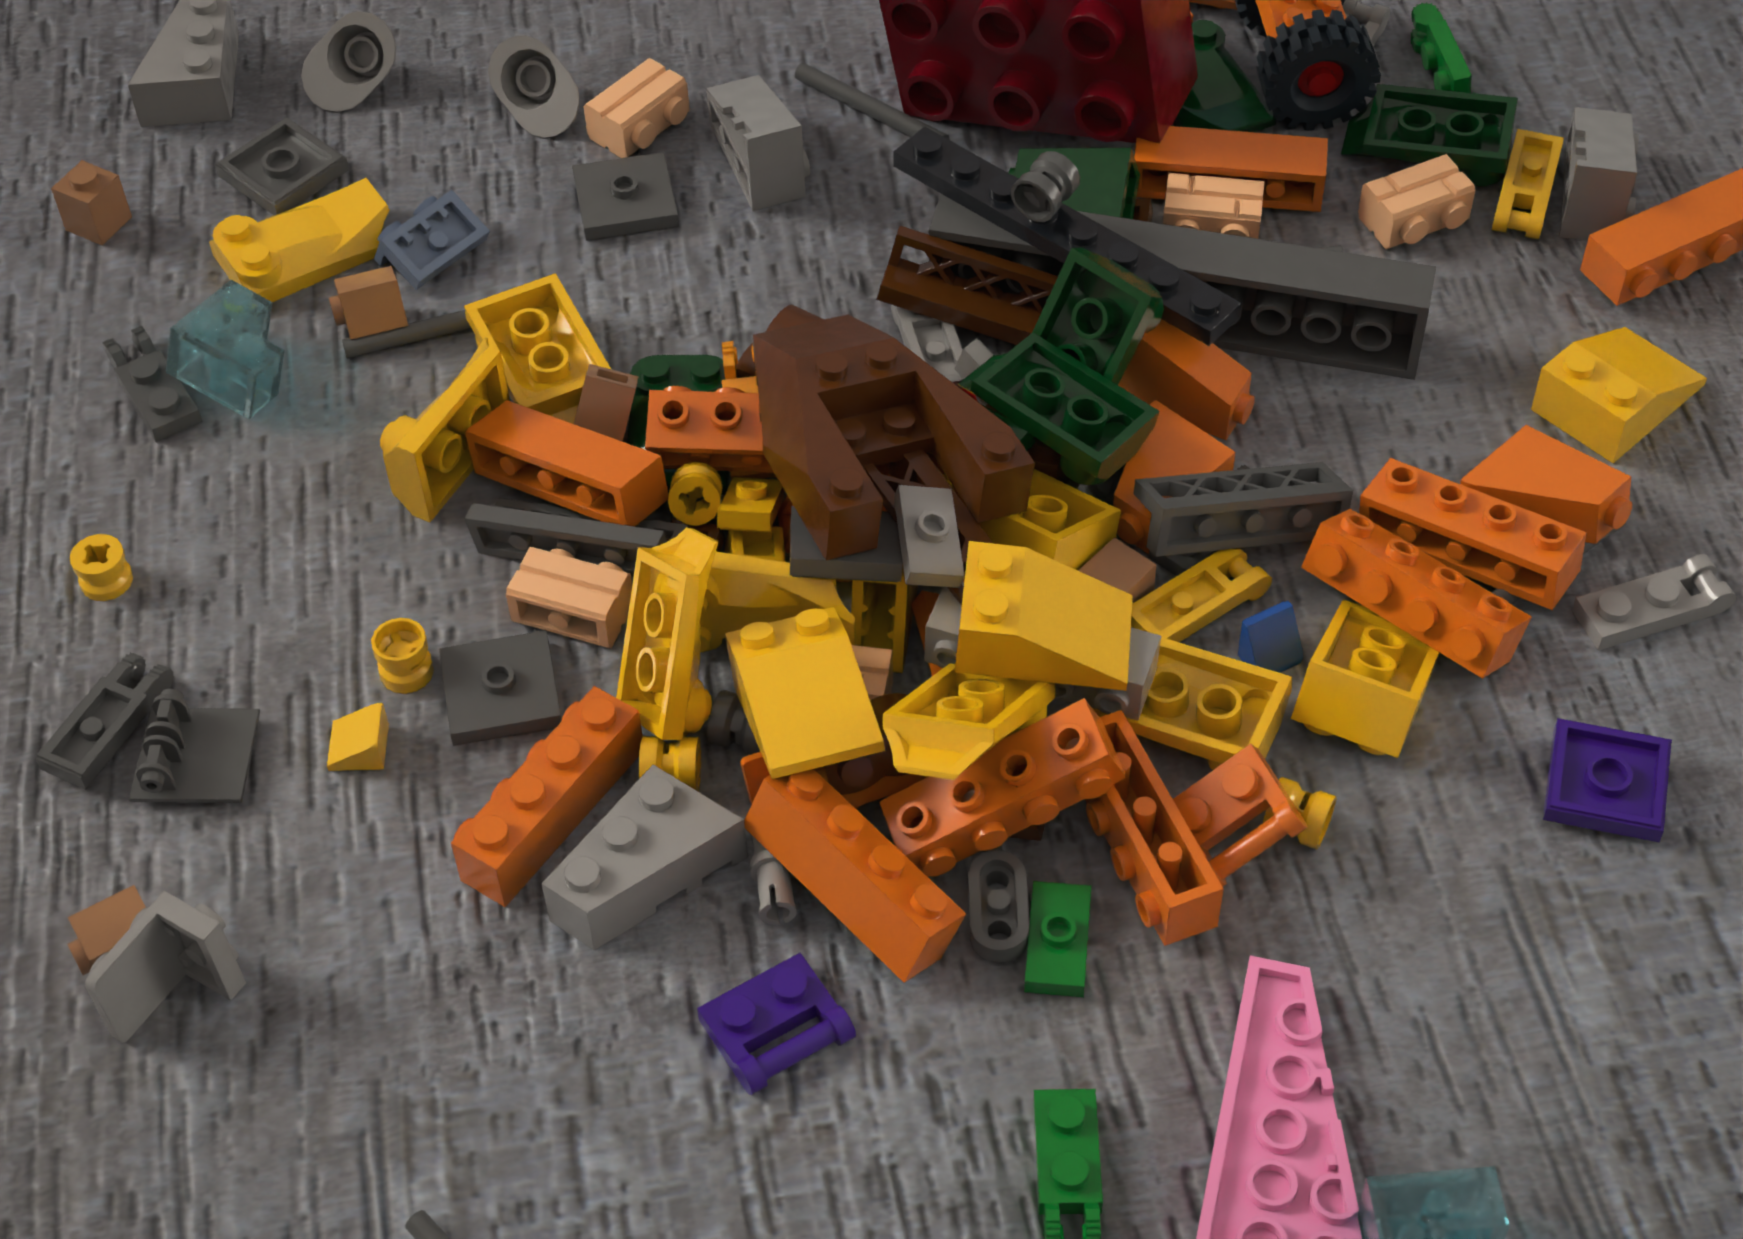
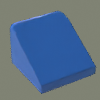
M1288 600L1242 621L1237 655L1243 662L1281 673L1303 661V648L1293 605Z

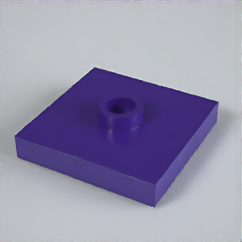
M1557 718L1553 731L1543 820L1660 843L1665 824L1672 740Z

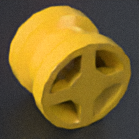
M701 462L686 463L676 470L671 480L668 505L671 513L677 520L687 525L697 526L706 524L716 516L723 488L721 477L717 471L708 464ZM704 497L701 501L696 502V499Z
M107 534L91 535L80 540L72 548L70 564L78 576L79 586L86 597L96 601H107L121 596L129 589L133 581L132 570L129 563L125 560L123 546L117 538Z

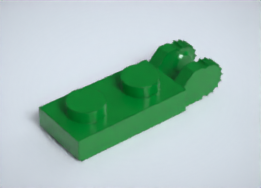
M1427 2L1417 4L1416 7H1413L1411 13L1415 29H1412L1410 41L1414 52L1421 54L1424 69H1432L1435 89L1471 93L1472 74L1446 20L1443 19L1441 12L1438 11L1439 8Z
M1096 1089L1034 1090L1033 1109L1039 1215L1044 1216L1045 1239H1064L1060 1214H1083L1082 1239H1101L1100 1214H1102L1103 1194Z

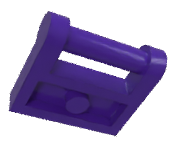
M801 953L792 956L697 1008L700 1023L749 1095H753L767 1087V1079L835 1042L838 1046H841L856 1037V1030L847 1012L840 1005L836 1004ZM815 1017L820 1021V1023L756 1058L749 1054Z

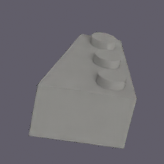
M179 0L128 83L140 127L232 120L239 30L231 0Z
M759 75L706 88L709 123L752 211L806 197L805 177L810 176L811 172L807 154L803 149L802 125Z
M1580 107L1574 108L1566 140L1559 237L1588 241L1590 234L1634 215L1636 198L1631 197V194L1634 191L1637 177L1636 153L1639 134H1634L1632 114Z
M652 765L542 882L549 921L593 950H596L657 913V905L682 890L688 894L702 886V878L727 863L735 866L747 859L744 819L657 766Z

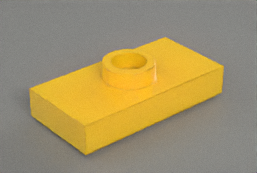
M733 477L717 510V528L732 531L770 532L784 499V488L780 481Z

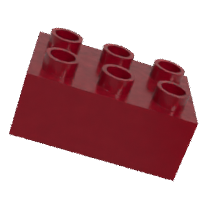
M879 0L903 112L909 116L922 117L930 121L949 120L1005 127L1020 132L1031 130L1088 137L1102 142L1121 141L1136 143V139L1141 138L1160 143L1169 126H1172L1198 78L1189 0Z

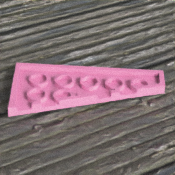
M1255 956L1249 957L1196 1239H1362L1358 1220L1359 1207L1341 1119L1338 1120L1333 1098L1334 1085L1331 1070L1327 1068L1321 1039L1323 1031L1309 967Z

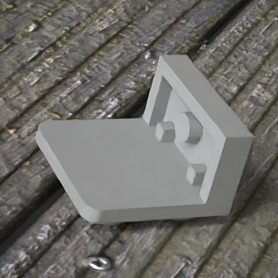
M163 891L149 907L142 909L135 916L130 929L109 952L102 954L94 962L86 978L85 988L112 1037L122 1043L126 1042L185 975H188L230 1001L243 988L246 981L236 961L239 958V954L228 942L223 931L226 927L225 922L215 911L201 903L192 907L170 893Z

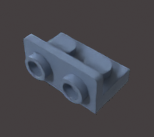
M451 189L439 199L431 196L424 200L415 209L414 216L403 224L395 221L387 226L377 238L379 245L374 260L380 266L390 261L413 288L417 290L487 240L490 230Z

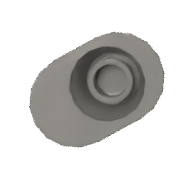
M357 11L346 14L311 49L303 63L301 78L304 91L314 104L324 110L334 112L351 110L363 102L383 81L395 62L397 48L393 32L386 22L373 13Z
M526 35L509 37L497 46L491 55L488 67L490 85L517 122L530 134L542 138L555 137L568 130L577 117L580 105L579 90L571 74L552 50L539 39Z

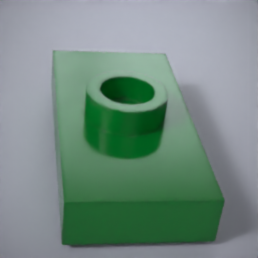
M1033 881L1024 984L1025 993L1084 998L1091 885Z

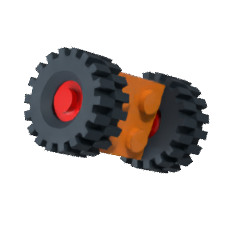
M1235 0L1240 18L1244 19L1245 25L1251 31L1256 27L1258 35L1267 37L1263 42L1265 51L1258 52L1257 61L1259 66H1256L1257 75L1269 111L1272 110L1274 118L1279 122L1285 118L1288 127L1296 129L1300 122H1302L1304 130L1307 131L1314 130L1316 123H1322L1324 129L1334 127L1332 120L1340 117L1344 123L1352 119L1350 111L1355 108L1361 112L1367 107L1365 96L1374 98L1377 92L1375 83H1380V65L1365 26L1363 24L1359 26L1357 18L1350 14L1346 17L1342 6L1345 0Z

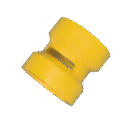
M395 618L384 622L374 631L371 638L372 650L378 662V671L384 686L395 693L402 694L416 692L425 687L432 679L434 667L431 654L428 651L425 630L420 623L409 618Z
M643 736L639 751V779L652 765H655L699 792L702 759L700 738L685 737L683 740L668 744L657 736Z
M1282 776L1279 782L1308 827L1298 834L1297 838L1300 844L1317 850L1330 824L1337 796L1321 790L1315 793L1302 790L1299 782ZM1271 807L1266 809L1263 823L1274 816Z

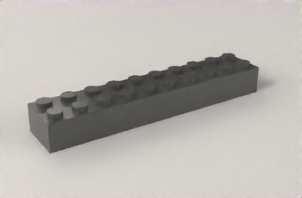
M943 194L940 195L929 227V235L1059 276L1064 263ZM1078 211L1241 302L1240 318L1213 342L1218 348L1415 380L1430 308L1436 266ZM962 263L949 266L955 276L964 279L978 276L971 266ZM1009 278L997 281V284L1004 292L1017 294L1025 291L1018 281ZM1049 295L1044 297V299L1046 300V302H1047V299H1048Z

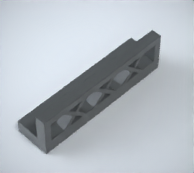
M1316 462L1135 479L1133 494L1152 513L1146 547L1155 557L1311 541L1322 521L1350 509L1353 490L1326 464Z
M499 498L495 506L472 503L464 517L479 554L523 560L530 547L549 552L557 548L571 553L576 559L599 565L601 562L614 563L625 572L630 573L631 577H634L638 547L652 548L666 543L667 539L671 540L686 527L689 528L685 524L644 519L635 527L607 523L561 506Z

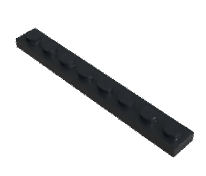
M925 126L893 151V167L1060 262L1065 263L1071 248H1084L1121 265L1153 285L1159 291L1163 300L1164 311L1162 320L1208 346L1240 318L1241 302L1063 203L1056 214L1046 222H1036L1027 218L1017 209L1011 197V188L1018 180L1017 177Z

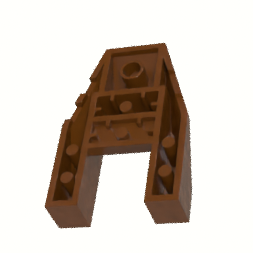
M850 315L753 335L756 385H758L759 417L763 435V454L826 561L877 548L883 499L863 466L872 463L875 466L900 461L903 460V454L923 449L926 454L932 453L977 523L1027 511L1035 462L1011 427L894 337Z

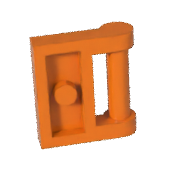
M1252 744L1246 746L1173 798L1222 887L1227 885L1226 877L1287 835L1294 838L1308 828L1305 820L1259 749ZM1269 807L1272 808L1274 816L1212 858L1208 851Z

